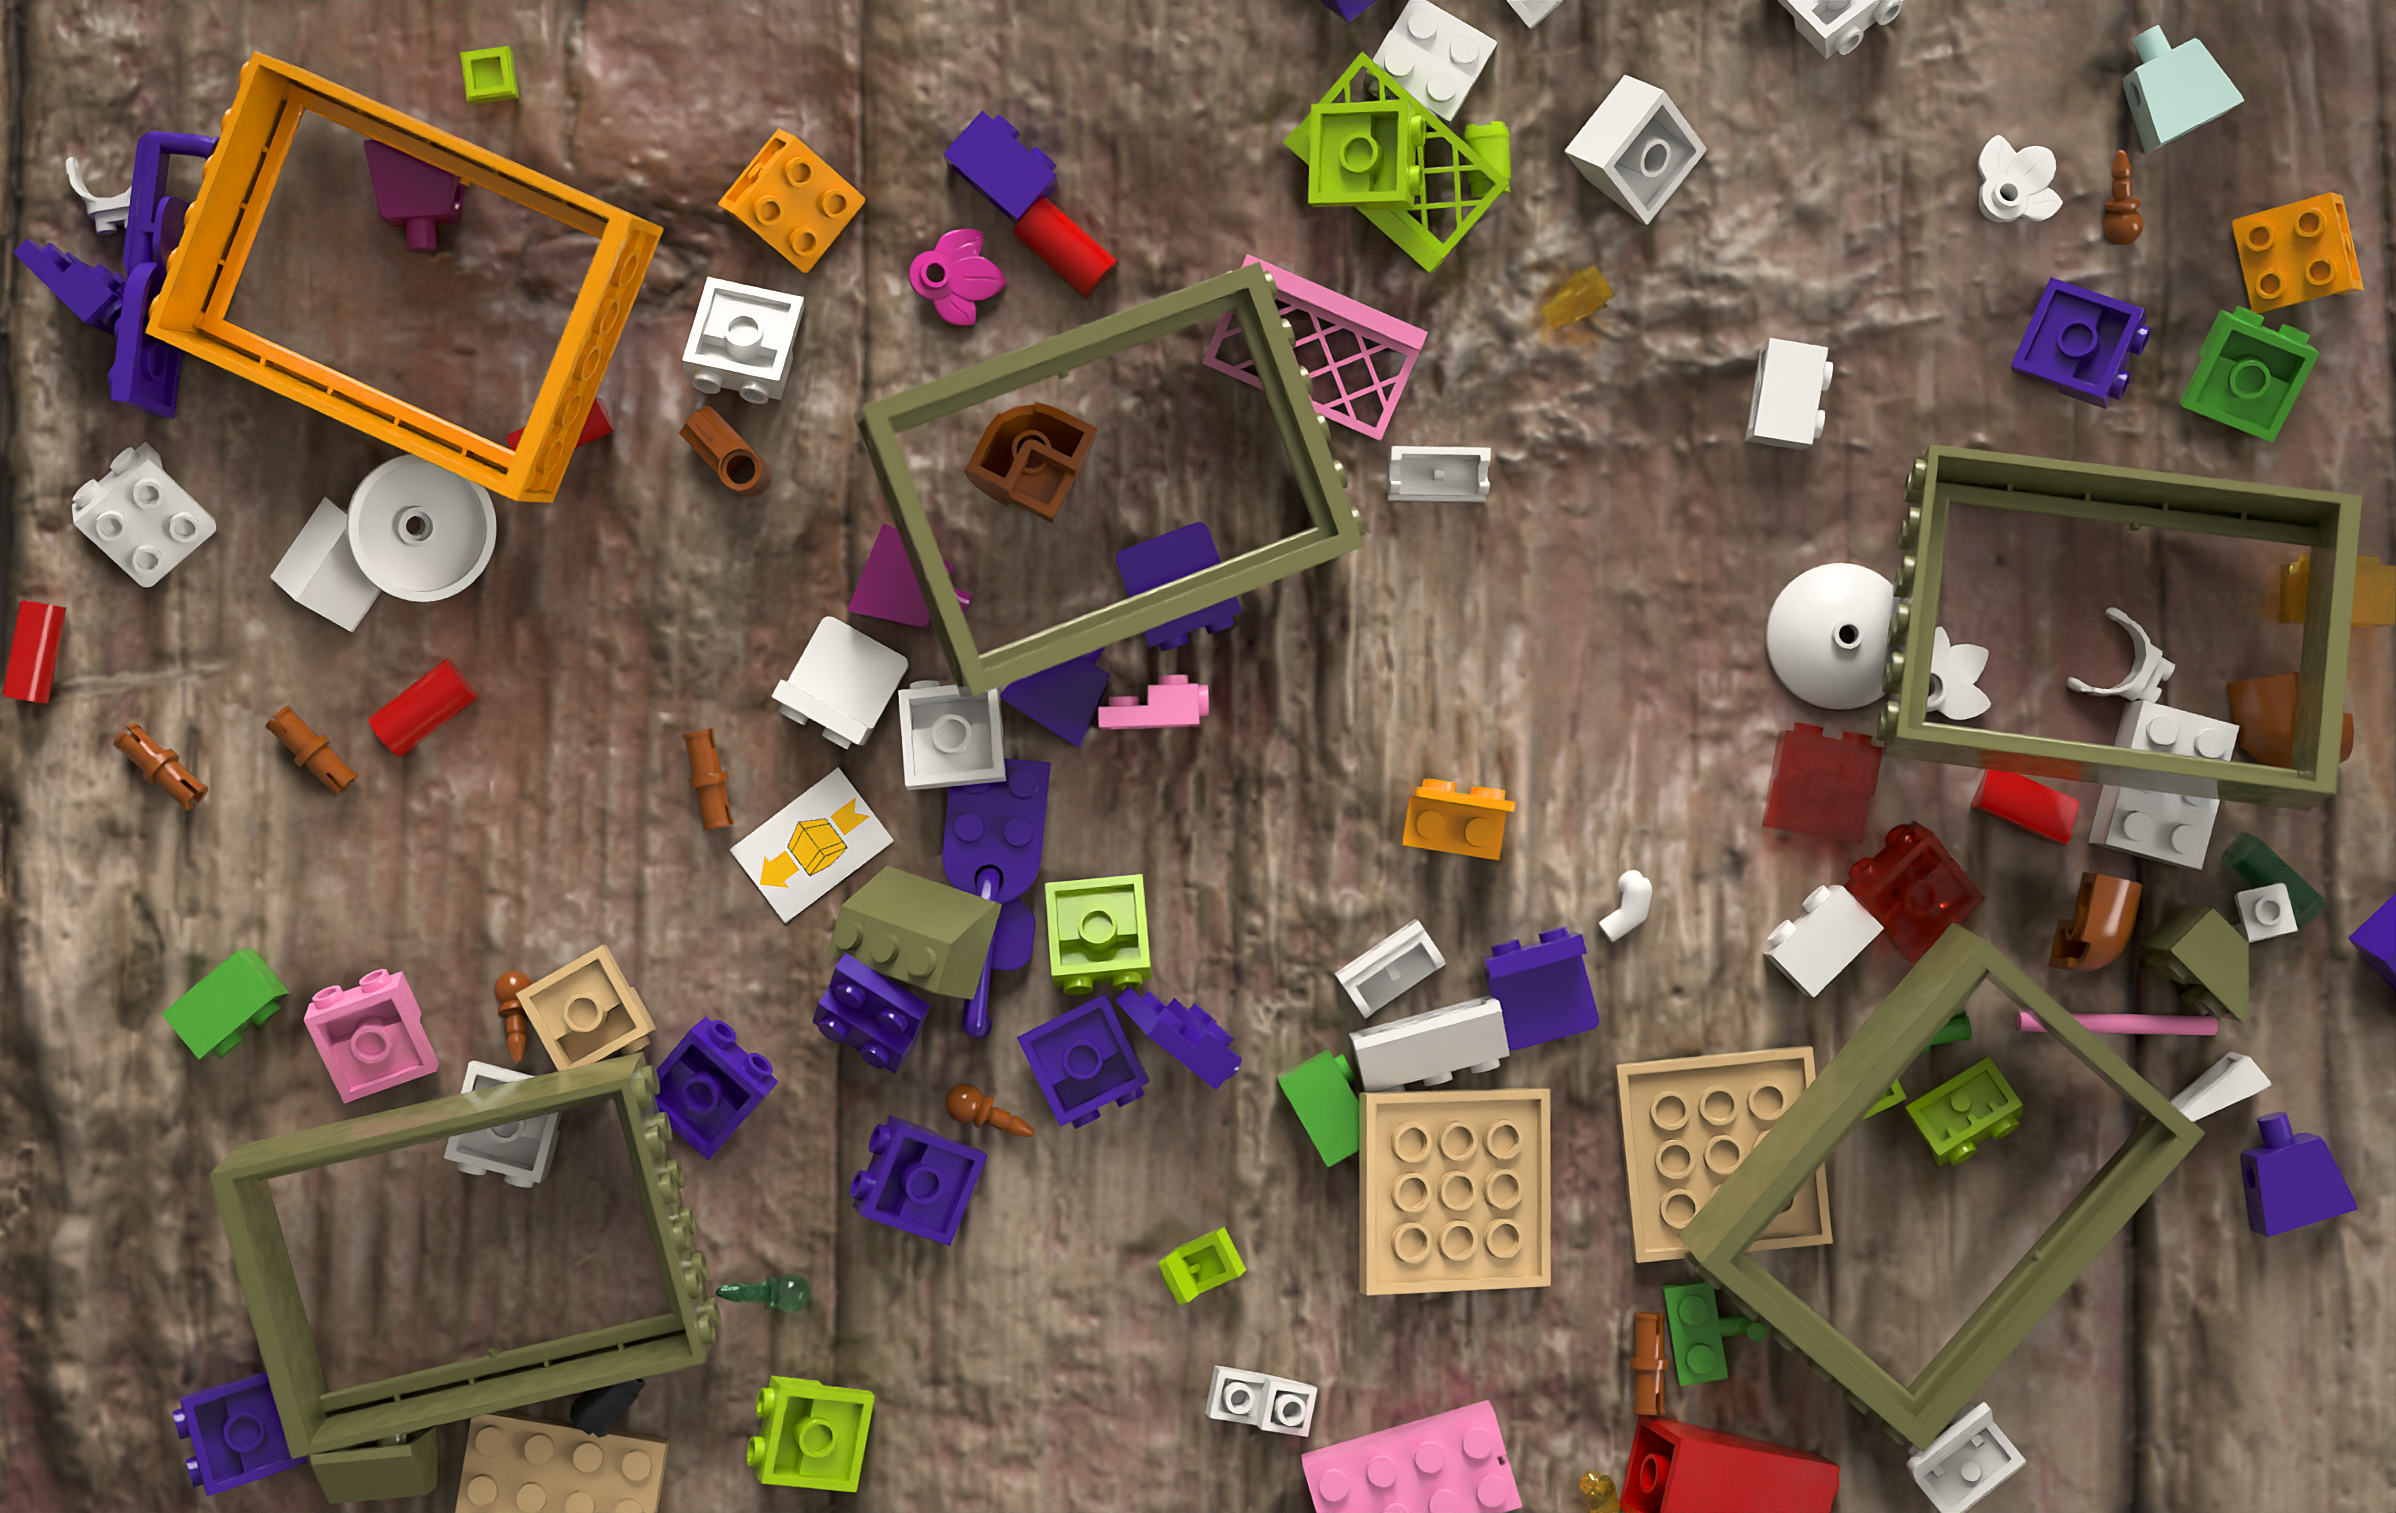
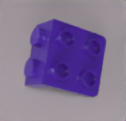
M1195 522L1119 551L1116 555V563L1129 598L1221 563L1210 531L1203 522ZM1237 596L1143 631V635L1149 647L1159 644L1161 652L1188 643L1189 640L1186 635L1188 632L1205 627L1208 635L1235 625L1232 616L1241 613L1242 609Z
M1567 926L1539 933V942L1521 946L1519 939L1491 946V955L1480 957L1490 995L1500 1003L1508 1049L1519 1050L1589 1031L1598 1026L1599 1016L1582 955L1587 954L1582 934L1576 932L1568 933Z

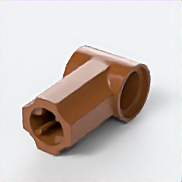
M708 404L701 410H697L685 421L679 434L718 474L724 485L745 497H755L766 491L772 477L771 468L767 461L747 444L712 405ZM744 461H753L755 464L753 478L747 483L738 484L735 480L737 467Z

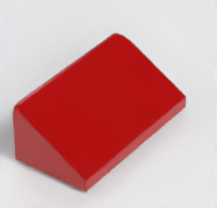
M1985 769L1970 807L2056 845L2068 846L2072 837L2080 801L2017 773Z

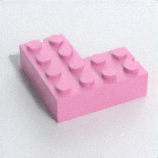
M1489 1400L1301 1454L1303 1469L1316 1513H1504L1522 1507L1512 1470L1506 1457L1507 1453L1495 1412Z

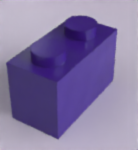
M982 110L946 150L943 156L947 165L1017 225L1034 203L1044 196L1047 198L1058 186L1056 174L1052 172L1056 165L1037 147H1034L1029 152L1016 140L1020 135L1019 132L1005 118L998 114L992 119Z

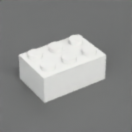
M2145 700L2125 702L2114 746L2230 761L2239 726ZM2103 785L2088 843L2182 869L2201 870L2220 800Z

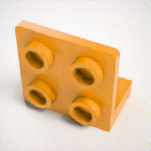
M778 128L719 201L718 205L732 217L746 224L803 273H808L864 204L865 198L796 136Z
M2329 192L2233 220V231L2253 312L2261 314L2333 294L2348 295L2364 290L2342 195Z
M1429 778L1423 779L1422 787H1410L1401 845L1499 860L1506 813L1515 812L1516 802L1504 800V790L1476 786L1471 787L1470 795L1455 793L1456 783Z

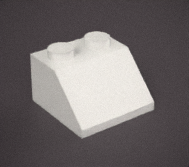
M1624 75L1566 148L1565 153L1590 183L1641 223L1648 225L1707 151V148L1664 90Z

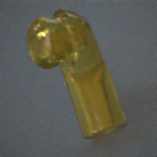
M1592 1469L1587 1471L1582 1476L1579 1485L1581 1492L1589 1496L1592 1509L1590 1513H1619L1620 1504L1615 1482L1608 1475H1602L1598 1470Z

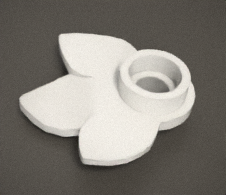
M2000 135L1995 136L1985 145L1979 156L1978 169L1984 181L1979 191V208L1986 218L1994 222H2010L2020 216L2038 222L2050 218L2058 211L2063 202L2052 189L2047 187L2053 179L2056 170V161L2049 149L2033 146L2024 148L2016 153ZM2000 192L2004 193L2009 201L2003 199Z
M1941 626L1935 629L1930 674L1931 692L1928 695L1926 712L1938 710L1952 720H1964L1983 713L1991 706L1988 697L1973 685L1987 662L1989 651L1986 648L1971 644L1950 647L1945 630Z

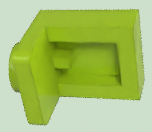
M1225 1227L1177 1246L1158 1263L1162 1271L1165 1287L1174 1295L1180 1306L1189 1303L1198 1294L1233 1280L1246 1271Z

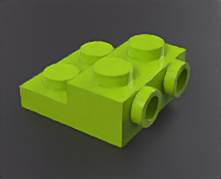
M1409 101L1311 104L1308 204L1312 207L1362 206L1365 210L1413 209L1414 196H1422L1424 192V170L1422 165H1415L1416 146H1424L1426 139L1424 116H1417V109Z
M1143 874L1045 883L1051 976L1054 988H1064L1065 994L1078 996L1091 993L1093 985L1113 983V989L1123 991L1127 986L1136 990L1142 987V980L1152 979Z
M771 1376L769 1388L762 1387L758 1392L756 1415L758 1418H763L759 1437L752 1436L749 1440L746 1455L747 1465L753 1467L752 1473L762 1484L857 1492L875 1395L869 1390L823 1386L817 1380Z

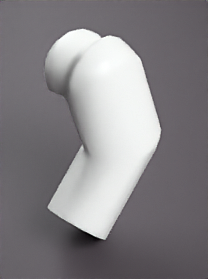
M1627 871L1619 878L1618 886L1623 893L1621 908L1598 923L1611 943L1638 926L1648 916L1653 889L1650 881L1647 878H1643L1639 871Z

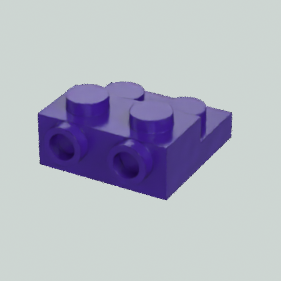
M26 239L13 252L84 323L115 336V323L121 315L123 294L127 279L118 272L113 274L100 263L92 267L80 261L70 252L64 254L52 243H48L43 247Z
M2050 277L2011 363L2012 372L2058 387L2061 394L2107 409L2111 398L2121 400L2128 387L2131 372L2125 371V367L2131 354L2140 356L2148 343L2151 328L2144 326L2147 321L2145 309Z
M845 953L834 969L829 988L818 1002L812 1023L817 1025L819 1031L831 1041L836 1043L844 1042L859 1051L861 1057L871 1066L879 1069L886 1068L895 1074L916 1044L930 1005Z
M1129 986L1115 1000L1147 1036L1215 1090L1225 1080L1234 1076L1240 1068L1241 1056L1229 1047L1234 1038L1218 1025L1217 1021L1197 1003H1194L1188 1009L1174 997L1167 1006L1149 990L1142 997Z
M1106 993L1017 1037L1060 1126L1071 1122L1074 1129H1077L1101 1117L1097 1108L1113 1100L1116 1101L1118 1107H1122L1145 1095L1141 1086L1149 1083L1150 1079Z
M705 1016L688 1031L656 1070L660 1084V1093L655 1095L659 1113H667L671 1128L709 1161L779 1081L771 1075L773 1068L765 1057L757 1053L747 1054L734 1042L736 1034L728 1024L720 1020L711 1021Z
M889 1115L886 1125L878 1124L870 1137L868 1149L869 1152L874 1154L867 1171L859 1170L853 1178L850 1187V1197L855 1200L852 1206L862 1217L950 1246L985 1163L987 1154L980 1149L940 1136L932 1129Z
M266 1371L179 1397L181 1409L172 1411L179 1439L182 1440L190 1437L195 1456L185 1460L193 1488L203 1485L207 1497L307 1463L306 1456L291 1458Z

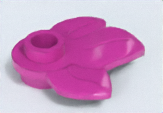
M959 229L944 234L934 251L923 252L913 260L908 272L909 282L914 292L924 299L932 300L939 317L950 324L958 326L974 325L976 320L974 302L994 296L1006 285V279L1000 269L988 259L979 257L983 244V234L974 229ZM928 267L938 268L942 274L941 282L934 283L930 281L926 276V269Z

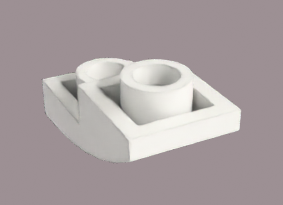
M1215 1365L1205 1414L1209 1418L1257 1425L1261 1430L1308 1437L1317 1388L1280 1377Z

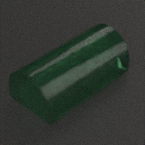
M2242 832L2224 851L2221 857V861L2251 889L2283 883L2287 889L2297 928L2311 921L2327 905L2325 903L2326 900L2255 835Z

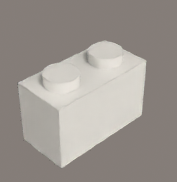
M1769 338L1760 346L1745 441L1803 451L1813 444V439H1820L1825 420V411L1818 410L1821 391L1828 390L1833 371L1832 362H1826L1828 347Z
M1822 885L1810 894L1802 904L1806 911L1793 924L1789 920L1780 924L1768 937L1767 940L1771 945L1763 952L1804 995L1813 998L1884 929L1843 886L1831 885L1828 889Z

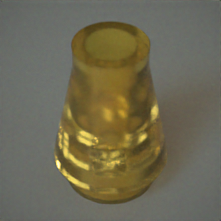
M1592 264L1585 270L1579 267L1556 294L1539 309L1555 332L1568 324L1607 308L1606 302L1613 298L1615 294L1596 266Z

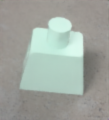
M2159 25L2148 29L2132 39L2144 64L2122 79V85L2146 154L2229 112L2244 101L2240 92L2200 40L2194 38L2171 49Z

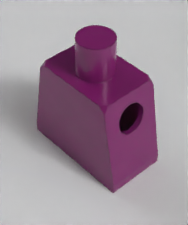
M364 140L365 154L381 219L393 227H406L407 251L415 253L437 251L436 225L457 224L462 219L465 185L460 183L461 178L377 140Z
M883 523L847 610L864 617L930 630L933 623L899 534L895 528ZM942 558L951 580L955 567ZM953 587L965 618L972 603L973 595Z

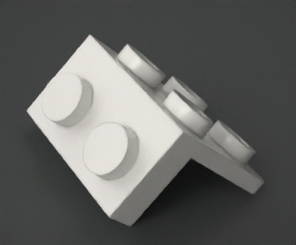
M144 442L136 450L130 447L120 453L110 465L112 471L102 480L97 482L93 479L83 485L73 497L75 503L72 505L73 522L76 527L139 585L151 587L209 538L216 530V522L204 508L163 470L160 455L147 442Z
M829 616L823 618L789 680L781 679L771 697L782 702L779 712L796 722L805 725L808 718H811L825 726L826 728L822 736L846 749L849 748L851 742L865 746L905 675L909 663L901 654L838 619Z
M1971 1402L1964 1405L1949 1422L1950 1428L1938 1438H1935L1923 1452L1915 1445L1908 1451L1912 1456L1906 1463L1910 1477L1939 1513L1966 1512L2027 1464L2024 1457L1994 1423L1992 1410L1985 1402L1976 1408Z

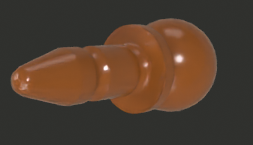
M2124 150L2117 151L2111 169V176L2114 178L2112 181V197L2114 199L2105 202V209L2109 213L2103 222V231L2106 238L2116 245L2133 243L2140 237L2143 231V219L2136 210L2140 206V199L2131 198L2132 179H2130V176L2132 175V167Z
M516 970L508 971L498 978L494 993L497 1001L501 1004L498 1008V1015L506 1018V1033L509 1036L507 1038L508 1049L513 1061L520 1063L523 1060L527 1047V1037L525 1034L527 1033L526 1017L528 1015L516 993L529 987L533 982L527 974Z
M961 1083L955 1085L946 1095V1111L955 1121L962 1123L973 1121L975 1127L979 1129L984 1121H986L988 1125L1001 1131L1006 1130L1012 1136L1029 1138L1034 1135L1033 1128L1022 1118L1016 1115L1011 1116L1009 1112L1001 1108L992 1107L994 1097L989 1095L983 1098L981 1091L972 1084Z

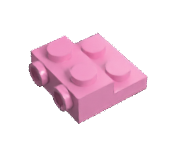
M1188 675L1158 676V685H1148V706H1140L1137 696L1109 697V707H1098L1099 728L1111 730L1199 727V716H1209L1208 685L1188 684Z
M386 969L373 971L359 981V987L344 992L340 986L328 987L315 994L312 998L313 1003H310L304 1022L344 1104L436 1072L438 1069L439 1061L420 1023L422 1012L402 971L390 976Z

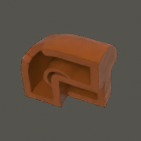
M1036 401L1032 405L1015 406L1002 414L998 413L987 426L965 468V474L968 480L979 490L1007 507L1011 503L1053 523L1071 486H1074L1083 468L1098 428L1054 406Z
M2300 671L2226 683L2232 721L2234 725L2239 726L2237 739L2240 747L2245 749L2258 763L2264 766L2291 769ZM2344 710L2339 763L2349 759L2354 740L2352 713L2345 714Z
M2083 872L2073 920L2058 919L2048 966L2069 971H2093L2109 965L2122 954L2133 933L2143 884L2099 873Z

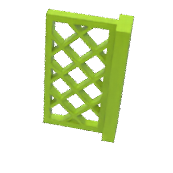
M1361 52L1318 104L1334 103L1343 91H1345V103H1352L1351 82L1365 67L1379 79L1380 101L1370 102L1409 101L1417 109V116H1424L1425 121L1437 131L1426 133V139L1445 138L1452 144L1453 166L1425 168L1424 146H1417L1418 165H1422L1424 170V192L1420 196L1421 204L1414 205L1413 209L1365 210L1362 206H1355L1429 273H1434L1446 259L1445 257L1493 204L1510 182L1364 52ZM1386 86L1400 99L1386 100ZM1311 112L1298 128L1295 127L1283 141L1288 148L1308 165L1310 157ZM1459 151L1474 165L1460 166ZM1481 170L1496 183L1482 200L1462 201L1460 172ZM1454 172L1455 202L1427 204L1425 174ZM1476 206L1463 220L1462 207ZM1456 207L1457 229L1442 243L1428 230L1427 209ZM1421 210L1422 224L1407 211Z

